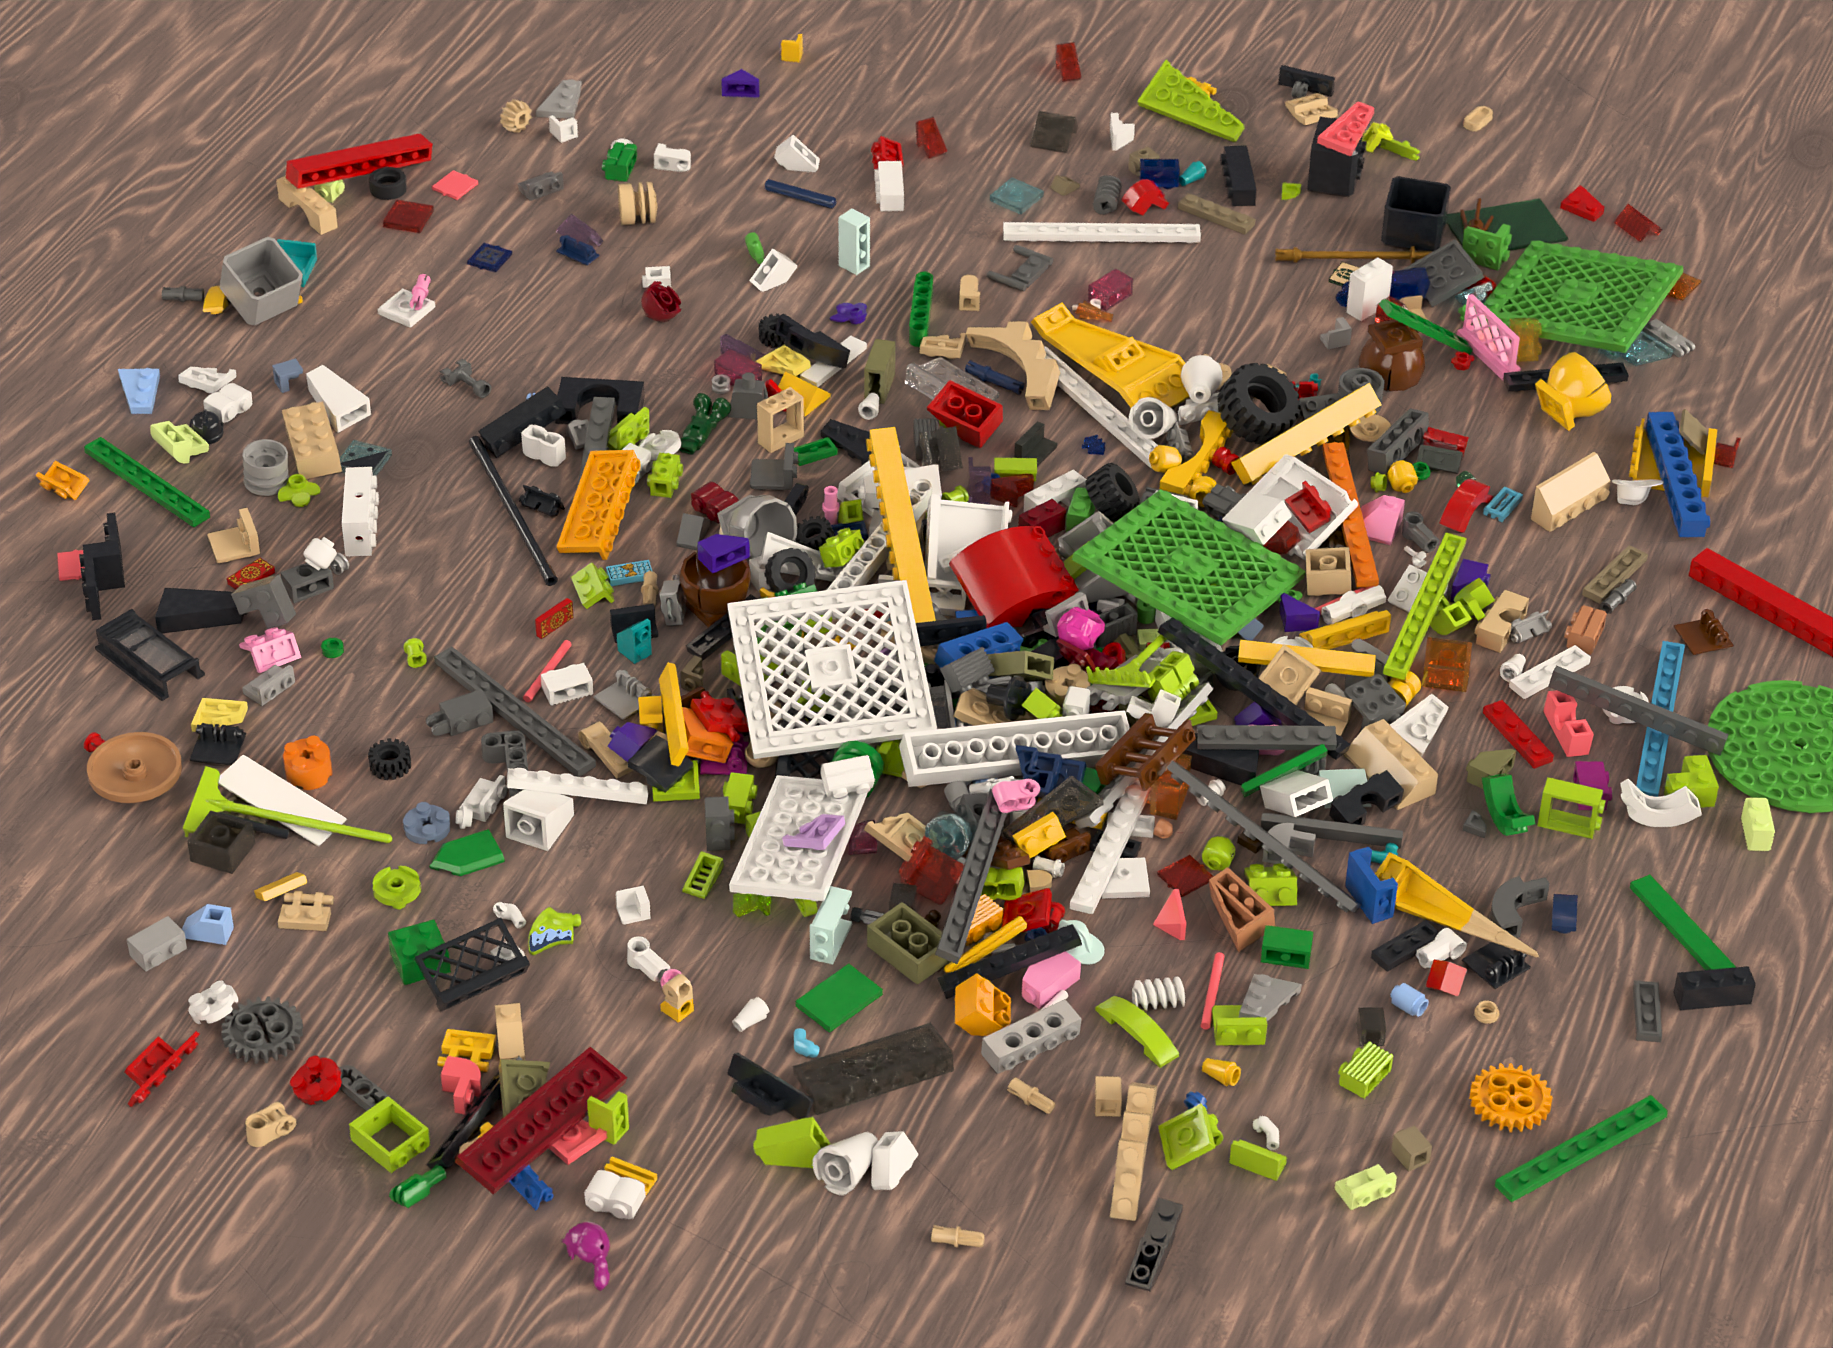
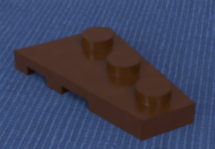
M999 836L991 866L1010 870L1030 864L1029 854L1003 836ZM970 846L959 849L960 857L967 858Z

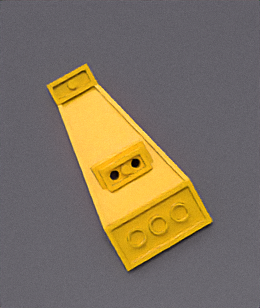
M1063 303L1038 315L1031 321L1043 339L1117 390L1130 408L1138 400L1146 397L1156 398L1170 408L1190 398L1181 380V371L1185 362L1178 354L1135 340L1133 337L1129 338L1075 319Z

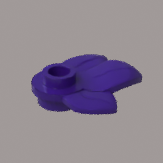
M860 302L855 305L841 303L836 306L838 313L830 317V320L835 322L850 320L851 324H860L866 320L867 305Z

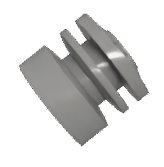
M261 439L253 441L243 449V480L246 489L251 493L262 496L278 494L279 489L286 486L289 479L288 452L286 447L274 440Z

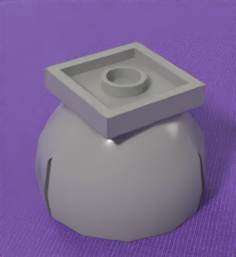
M748 495L717 513L723 535L749 539L750 557L746 559L748 561L761 556L767 532L793 542L797 536L796 516L790 505L771 495Z

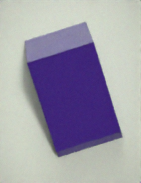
M743 69L721 80L722 96L756 98L760 96L759 79Z
M1285 593L1281 595L1279 612L1285 632L1310 631L1318 628L1320 611Z
M1255 702L1234 717L1235 725L1282 726L1281 720Z

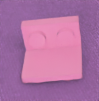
M278 627L265 630V634L261 636H248L244 638L245 642L239 644L241 649L251 651L258 673L267 671L275 664L280 666L301 658L293 632L278 629Z

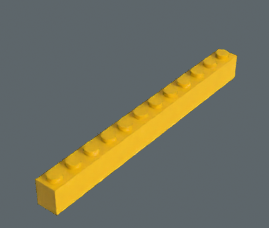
M895 427L871 429L870 439H866L867 451L872 453L869 455L870 467L875 468L872 474L873 482L878 483V486H876V497L881 499V502H879L880 515L885 517L882 518L883 531L888 532V535H885L887 548L891 547L889 561L890 564L895 566L892 568L893 580L907 581L915 623L936 621Z

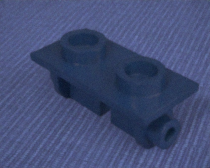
M568 235L560 237L561 247L556 250L557 253L585 265H589L600 256V254L595 253L593 246L581 241L577 245V240Z

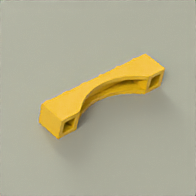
M1208 410L1200 425V440L1202 442L1200 451L1189 461L1168 469L1160 480L1159 489L1190 498L1189 491L1192 482L1196 478L1201 477L1203 473H1207L1215 451L1220 447H1224L1226 439L1232 436L1233 430L1230 431L1227 428V423L1223 422L1221 413Z

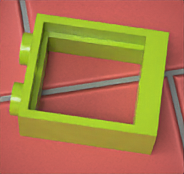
M1547 777L1537 826L1593 839L1595 830L1600 831L1603 817L1598 815L1599 813L1603 814L1606 800H1602L1603 790ZM1553 798L1592 806L1591 818L1552 809Z
M389 1096L349 1123L351 1141L390 1173L406 1165L409 1160L424 1152L430 1146L428 1128ZM393 1122L411 1138L391 1152H388L371 1136Z

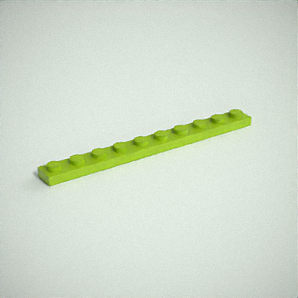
M1445 533L1384 666V675L1405 680L1464 550L1467 538Z

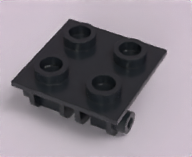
M205 723L197 725L196 733L199 736L190 761L232 765L238 759L246 732L240 729L239 726L222 725L220 730L219 724H215L214 727L213 724Z
M1493 942L1462 959L1468 967L1494 989L1531 969V966L1525 962L1527 954L1516 950L1512 951L1508 947Z

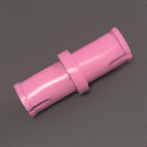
M426 274L418 276L417 283L412 289L413 296L410 301V307L413 308L416 303L414 310L422 308L423 301L428 295L427 288L431 279L427 276L425 281Z
M827 486L824 488L825 497L822 509L826 520L831 525L838 524L837 512L840 508L837 502L838 489L834 486Z

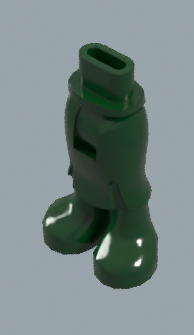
M698 393L695 396L693 405L696 414L692 416L691 422L683 431L680 439V452L692 455L705 444L711 431L717 427L719 421L727 417L731 412V404L726 399L717 398L712 406V401L708 395Z

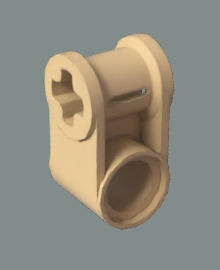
M275 1102L267 1108L247 1117V1141L253 1147L265 1146L267 1143L289 1134L296 1126V1119L285 1112L283 1104Z

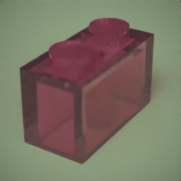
M1117 269L1112 270L1089 285L1088 302H1091L1092 299H1099L1101 301L1100 309L1105 312L1133 294V278Z
M729 349L714 360L715 376L721 374L728 376L732 386H734L735 380L742 379V375L748 372L755 375V380L762 381V364L732 349Z

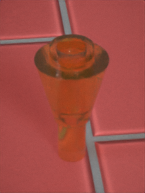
M1083 300V303H1078L1076 314L1079 315L1078 319H1102L1112 322L1114 315L1101 311V309Z

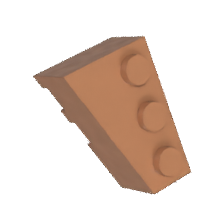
M1228 867L1209 879L1211 899L1238 952L1262 937L1265 925L1275 926L1274 909Z

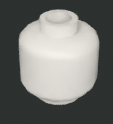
M325 537L322 540L313 538L303 553L306 558L305 562L317 570L321 568L327 569L337 555L336 550L332 548L334 543Z

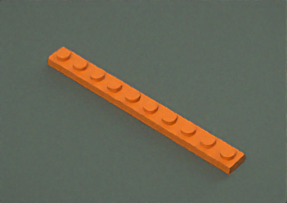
M1344 442L1323 443L1322 452L1329 480L1347 491L1351 501L1355 499L1358 502L1356 509L1341 523L1346 547H1349L1350 563L1356 587L1378 586L1379 578Z

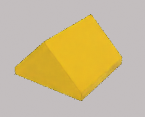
M786 371L778 385L782 391L791 387L803 396L804 417L831 397V393Z

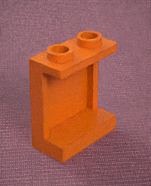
M682 707L689 749L686 756L725 763L733 746L730 737L721 732H708L692 709Z

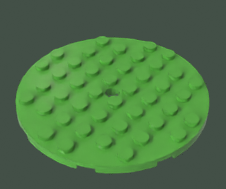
M1778 680L1760 682L1749 685L1748 689L1739 693L1736 691L1731 693L1716 706L1710 716L1708 726L1729 735L1721 755L1709 752V756L1717 770L1727 781L1752 798H1767L1769 805L1807 813L1833 812V689L1818 685V688L1802 685L1801 681Z

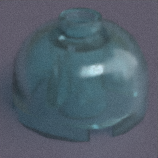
M945 813L935 817L926 825L925 836L923 837L927 851L938 860L941 858L942 860H947L946 862H952L962 857L968 851L972 842V831L969 824L962 817L956 814Z

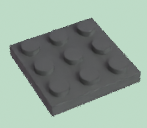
M1456 239L1404 268L1407 277L1431 307L1436 306L1484 278L1482 271Z

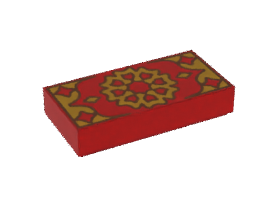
M258 558L229 576L227 584L236 590L243 584L273 575L275 567L262 558Z
M566 598L535 619L536 636L543 639L573 619V601Z

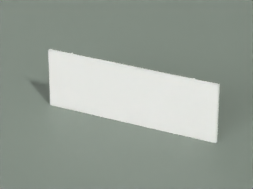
M242 755L220 775L219 785L254 807L337 824H343L347 820L342 815L245 755ZM280 822L317 846H320L334 833Z

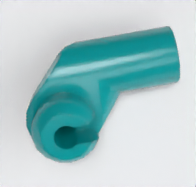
M1387 843L1385 850L1381 852L1372 850L1371 862L1382 864L1389 852L1398 856L1397 844Z

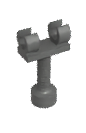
M465 359L455 362L460 366L453 371L447 367L439 371L444 374L440 377L444 383L452 386L462 380L473 387V392L480 398L487 397L491 391V385L484 380L477 381L470 376L472 374L471 363H467Z

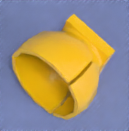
M1576 352L1566 354L1551 367L1547 383L1542 379L1535 383L1541 409L1568 431L1575 427L1574 418L1593 416L1604 410L1611 403V393L1607 384L1604 383L1605 380L1585 357Z

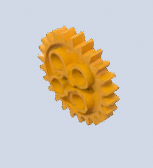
M1499 1063L1498 1069L1491 1065L1489 1072L1482 1069L1481 1076H1475V1081L1471 1083L1470 1106L1475 1107V1115L1482 1114L1481 1121L1490 1120V1127L1499 1124V1130L1506 1126L1509 1132L1513 1131V1127H1517L1522 1132L1523 1126L1532 1130L1533 1123L1540 1126L1541 1119L1546 1120L1547 1114L1550 1113L1553 1098L1550 1095L1551 1088H1546V1080L1540 1081V1074L1531 1075V1068L1525 1072L1522 1071V1065L1514 1069L1512 1063L1509 1064L1508 1068Z

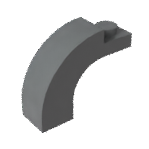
M1518 876L1503 883L1493 896L1490 921L1515 938H1519L1523 920L1516 910L1526 905L1547 900L1550 883L1546 877L1523 882L1521 877Z

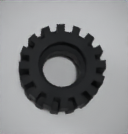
M776 313V316L769 314V317L764 316L760 320L759 340H761L762 344L765 343L767 347L771 345V348H775V346L779 348L786 342L785 339L775 333L779 313Z
M811 516L809 517L810 520L807 521L805 518L802 520L803 524L800 522L797 524L795 542L819 551V547L826 543V539L834 537L835 534L830 522L825 517L821 519L820 516H816V519ZM815 534H819L818 536H816V537H814V538H810L811 536H813V535H815Z
M391 738L387 739L388 742L380 740V744L374 743L368 752L370 771H372L374 776L377 775L379 779L384 776V780H388L389 777H392V780H396V776L403 777V773L407 774L409 769H411L409 746L403 741L399 743V739H395L394 742H392ZM388 758H395L394 760H389V761L385 760V759H388Z

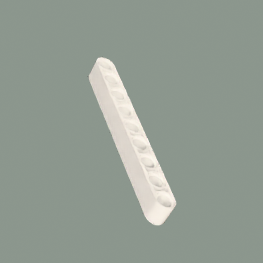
M925 478L917 479L908 489L915 523L928 508V500L932 494V483ZM882 522L827 590L864 586L887 559L889 551H891V547L887 548L885 535H888V532L883 531Z

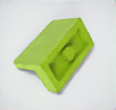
M994 458V473L999 475L1001 480L1036 481L1037 458Z
M618 1091L607 1104L591 1096L587 1100L589 1126L596 1130L601 1128L607 1131V1139L605 1141L615 1145L629 1130L627 1095Z
M1241 1139L1239 1142L1236 1140L1232 1142L1230 1164L1277 1181L1286 1165V1156Z

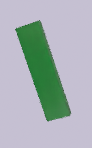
M1320 744L1241 785V792L1244 798L1261 790V785L1300 770L1326 757L1328 750L1325 745Z

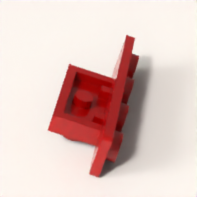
M195 1031L177 1051L158 1036L125 1069L124 1073L140 1086L128 1102L130 1107L137 1101L140 1104L144 1102L151 1093L149 1089L153 1085L157 1088L167 1077L165 1073L169 1069L174 1071L183 1061L181 1057L185 1053L190 1055L198 1046L196 1040L200 1033Z

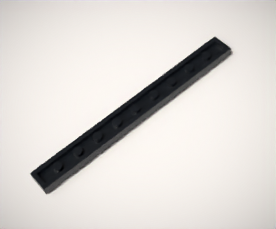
M1172 617L1160 625L1158 629L1159 634L1286 725L1325 726L1305 710L1292 703L1287 697L1281 695L1271 688L1270 685L1264 683L1250 671L1240 666L1232 658H1229L1215 646L1205 641L1197 633L1184 626L1180 621ZM1337 734L1336 750H1328L1327 752L1335 760L1345 754L1351 745Z

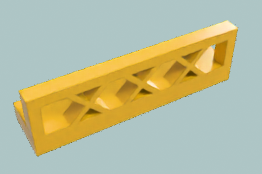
M1388 610L1374 611L1300 633L1299 637L1309 641L1313 648L1330 650L1350 644L1354 639L1360 638L1363 640L1389 632L1391 614Z

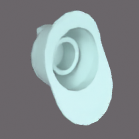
M1062 919L1059 922L1058 929L1073 924L1082 942V945L1066 952L1080 961L1081 964L1090 965L1100 961L1104 956L1102 942L1089 933L1083 922Z

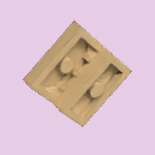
M1319 93L1285 102L1290 113L1303 125L1318 122L1320 116L1338 117L1337 109L1329 106L1327 97Z

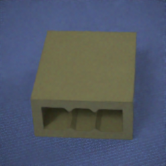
M875 339L864 368V399L870 393H875L879 396V403L885 404L895 376V341Z
M1029 651L986 654L989 656L988 659L995 669L994 672L988 675L989 679L1010 675L1012 678L1014 676H1021L1025 682L1053 680L1054 657Z

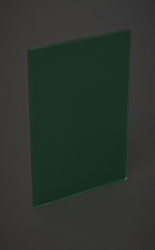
M1540 198L1480 208L1479 219L1483 225H1485L1490 216L1494 217L1486 230L1487 232L1496 234L1502 224L1510 226L1509 234L1512 235V239L1508 246L1509 251L1527 248L1532 241H1543L1549 244L1568 241L1567 235ZM1476 209L1464 211L1467 224L1475 218ZM1450 213L1447 215L1446 224L1461 246H1463L1464 226L1461 213Z

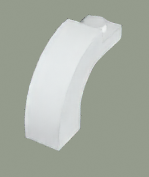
M1629 779L1620 783L1622 788L1621 798L1627 805L1629 817L1640 824L1651 827H1673L1687 823L1702 815L1698 798L1686 786L1672 794L1654 797L1644 794Z

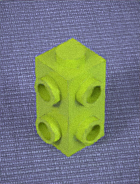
M659 453L657 460L653 461L652 474H648L647 486L650 487L651 496L672 498L674 490L678 489V477H682L683 464H680V455Z
M845 528L839 530L838 535L826 539V543L819 547L820 556L825 568L843 566L854 557L864 544L860 530Z
M731 772L729 781L724 782L723 795L728 797L729 809H734V823L745 824V816L752 814V799H756L758 786L754 785V775Z

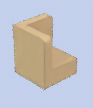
M1096 1077L1095 1116L1120 1117L1122 1102L1121 1078Z

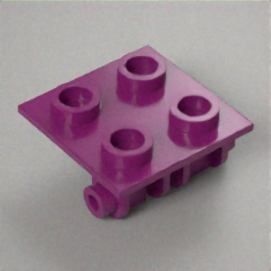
M737 732L740 735V739L737 742H732L733 746L726 762L721 763L701 759L700 774L730 775L731 772L747 774L745 749L748 747L749 742H744L743 735Z

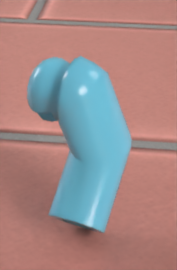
M801 1028L794 1031L795 1052L805 1057H817L820 1049L818 1045H814L812 1041L806 1039V1031Z

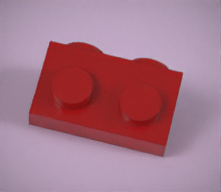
M1307 481L1302 482L1303 489L1286 498L1285 505L1310 534L1331 521V507L1326 500H1322L1319 497V492L1314 485L1310 486Z

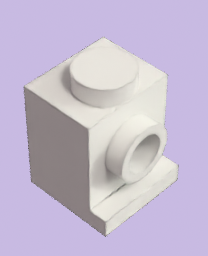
M669 266L645 267L646 275L642 276L643 288L648 287L654 281L663 282L661 285L665 288L667 286L671 287Z

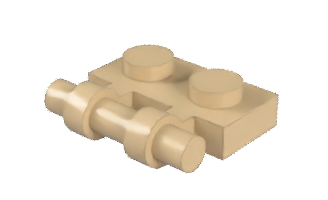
M303 891L285 893L284 902H291L292 905L282 904L278 927L283 929L327 931L331 910L330 907L323 906L333 905V895H324V892L303 894ZM302 903L314 904V906H303Z

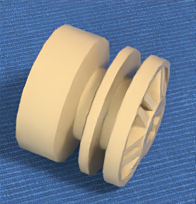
M640 182L638 184V192L633 191L631 183L618 184L621 225H635L636 215H640L642 224L646 223L645 215H649L650 223H655L657 199L652 182L646 183V191H643V185Z

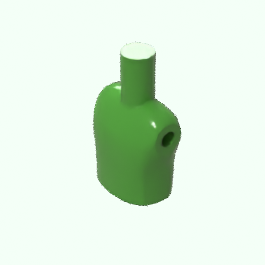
M751 232L745 237L747 249L751 257L758 264H762L764 261L762 244L758 235Z

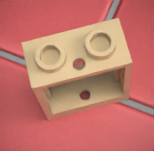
M791 387L757 403L758 443L770 453L784 447L786 443H792L804 437L803 396ZM786 409L787 422L773 429V415Z

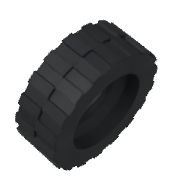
M798 548L783 549L774 553L768 559L764 573L770 590L778 592L787 589L788 592L794 590V585L806 582V585L814 584L816 568L811 557L809 558L806 552H802ZM787 562L796 564L800 570V577L793 584L786 583L780 574L781 567Z

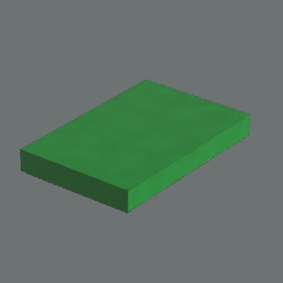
M847 964L797 999L796 1007L830 1033L881 997L883 989L852 965Z

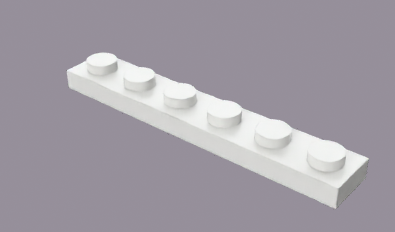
M508 768L507 788L647 804V785L639 782L625 783L615 779H596L592 776L576 777L567 773L560 775L551 774L547 771L535 772L527 771L524 768Z

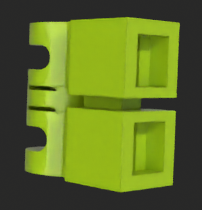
M1172 651L1160 662L1161 666L1157 665L1149 673L1155 676V682L1148 690V694L1154 702L1160 689L1180 697L1181 701L1190 694L1191 690L1199 685V680L1193 673L1195 669L1189 655Z

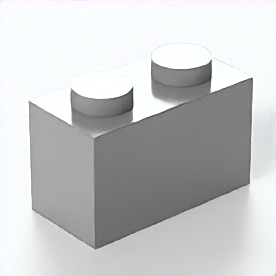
M168 916L127 939L130 957L146 972L187 949L184 931Z

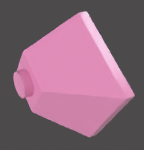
M1383 495L1361 506L1369 540L1387 545L1392 544L1403 519L1405 500Z

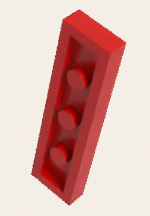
M1503 700L1483 707V714L1533 769L1553 762L1554 755Z

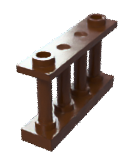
M1144 713L1095 764L1100 783L1109 785L1117 775L1139 778L1142 791H1147L1167 770L1169 764L1175 761L1196 739L1191 720L1186 719L1177 729L1156 726L1153 714ZM1155 736L1169 737L1165 742L1152 741ZM1142 749L1156 750L1153 755L1139 754ZM1130 762L1143 763L1139 769L1126 767Z

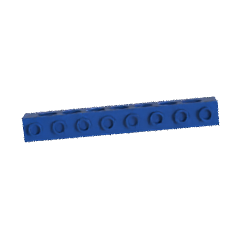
M1648 412L1645 430L1660 478L1664 481L1663 487L1679 537H1705L1706 529L1710 527V516L1706 515V504L1701 499V489L1697 487V477L1692 471V461L1688 459V449L1683 444L1684 437L1679 434V421L1675 419L1673 412Z

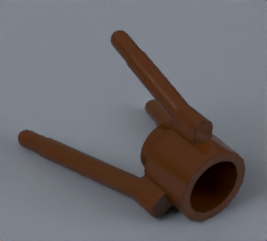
M1481 198L1477 200L1475 218L1470 220L1468 224L1464 210H1460L1464 230L1466 227H1473L1486 231L1491 224L1493 216H1490L1485 225L1479 219Z

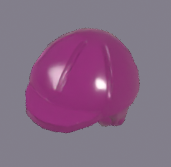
M581 1222L567 1232L565 1238H562V1243L566 1244L571 1260L574 1259L576 1254L581 1260L593 1263V1284L598 1290L602 1291L608 1285L610 1278L606 1261L610 1249V1241L606 1231L600 1225L593 1222Z

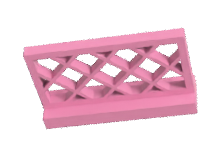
M1473 294L1468 295L1464 325L1462 329L1457 330V335L1465 338L1472 347V352L1502 380L1504 373L1520 371L1521 368L1516 364L1520 338Z

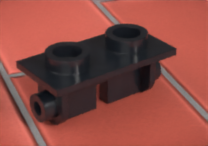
M523 484L526 493L519 497V502L522 506L536 510L537 506L541 504L538 511L551 517L557 516L560 509L565 510L561 498L557 494H548L536 486L529 487Z

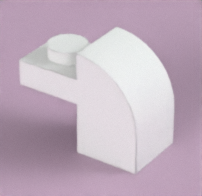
M1161 689L1154 704L1132 696L1126 712H1129L1136 719H1140L1144 713L1153 714L1156 726L1166 727L1174 719L1181 698Z

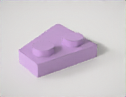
M822 814L812 822L799 827V834L795 836L785 835L782 838L784 846L825 850L846 824L844 816Z

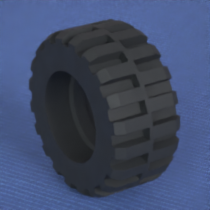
M1258 363L1244 364L1237 368L1223 384L1217 398L1218 410L1222 413L1221 418L1223 422L1227 423V428L1230 431L1233 430L1237 437H1243L1246 442H1255L1258 445H1262L1290 429L1299 418L1301 403L1298 400V391L1294 390V384L1292 381L1289 382L1287 380V376L1284 373H1279L1278 369L1270 368L1267 364L1259 365ZM1249 396L1260 400L1269 412L1257 407Z

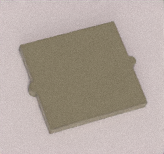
M1685 409L1682 411L1679 434L1689 442L1690 446H1693L1703 455L1706 452L1708 430Z

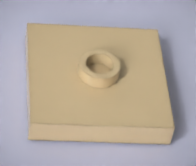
M1283 644L1259 679L1297 705L1321 670Z

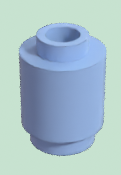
M1406 983L1396 985L1390 995L1392 1004L1411 1016H1421L1429 1003L1424 994Z

